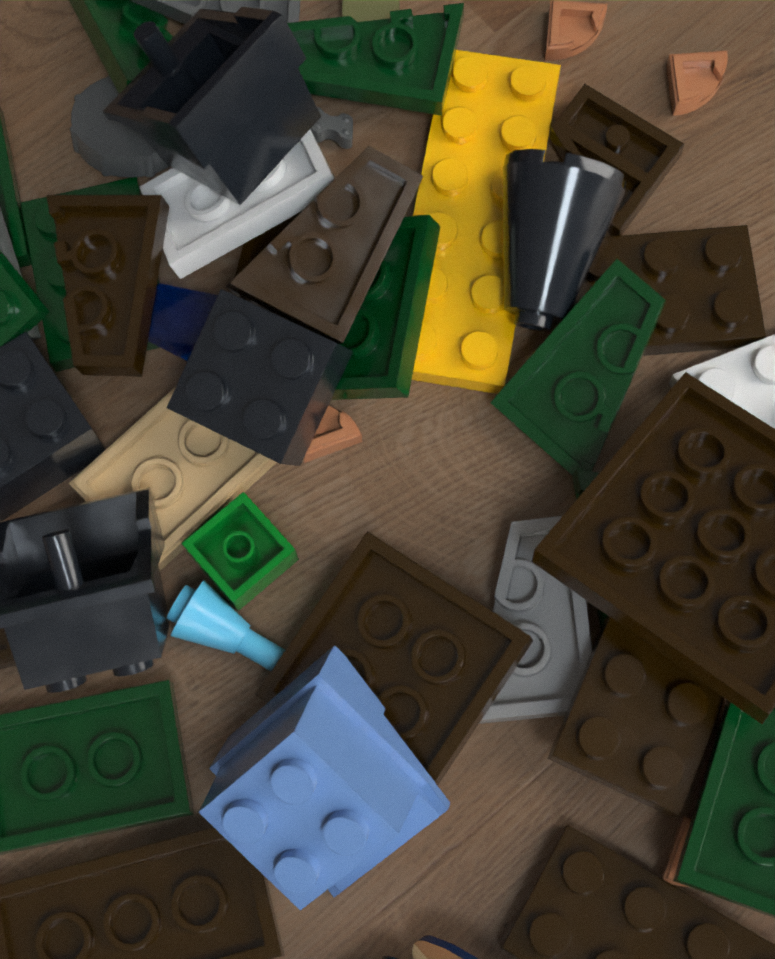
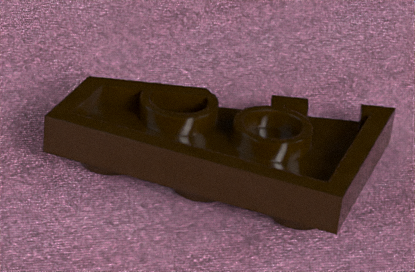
M47 195L49 214L55 221L58 241L54 242L57 263L62 267L66 296L63 298L74 367L82 375L142 377L169 205L162 195Z

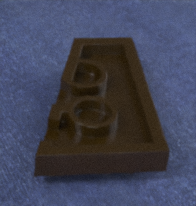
M368 146L226 287L303 328L337 344H342L421 183L423 175Z

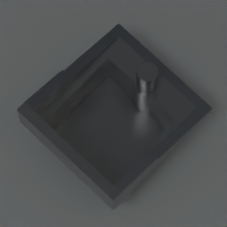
M241 7L236 13L199 9L169 42L166 41L154 22L148 21L139 25L134 32V38L150 62L103 111L109 120L120 122L142 134L166 164L239 205L247 199L321 118L298 69L306 60V57L283 15L273 10Z
M150 487L0 522V629L4 628L24 690L45 685L49 693L62 692L84 684L87 681L86 675L111 669L114 676H129L151 668L154 665L153 659L162 657L170 627V620L166 619L168 610L158 566L165 544Z

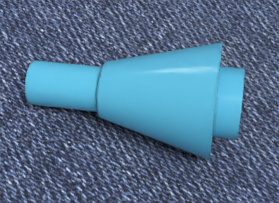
M205 580L201 582L196 590L185 585L166 619L176 624L171 637L232 654L238 652L269 671H272L285 652L284 648L249 629L251 625Z

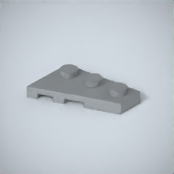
M562 516L511 522L495 590V603L492 612L530 635L533 642L479 724L565 716L591 655L592 643L587 600L531 562L534 549Z

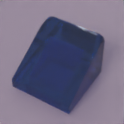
M160 283L157 284L148 342L188 361L218 295Z

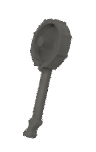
M109 75L87 87L81 94L75 95V102L71 112L72 126L70 127L73 149L90 166L100 171L103 176L111 175L127 178L153 177L156 173L170 166L160 158L142 134L120 122L109 120L103 113L104 109L119 95ZM317 107L321 118L311 127L316 141L320 143L330 139L336 141L342 148H352L353 118L345 113L338 116H330L320 107Z

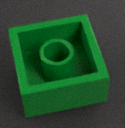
M244 492L181 543L188 555L237 611L242 609L299 560L296 549Z

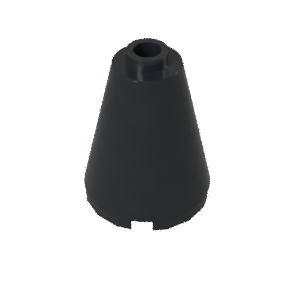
M515 150L506 154L503 166L504 310L515 315L514 324L519 327L550 332L552 322L560 323L570 312L625 195L627 180L623 181L624 174L620 170L581 155L566 153L564 162H543L545 150Z

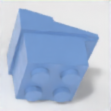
M335 645L227 738L209 767L216 777L199 810V813L299 910H302L327 889L333 897H336L445 813L450 806V802L384 716L385 707L347 657Z

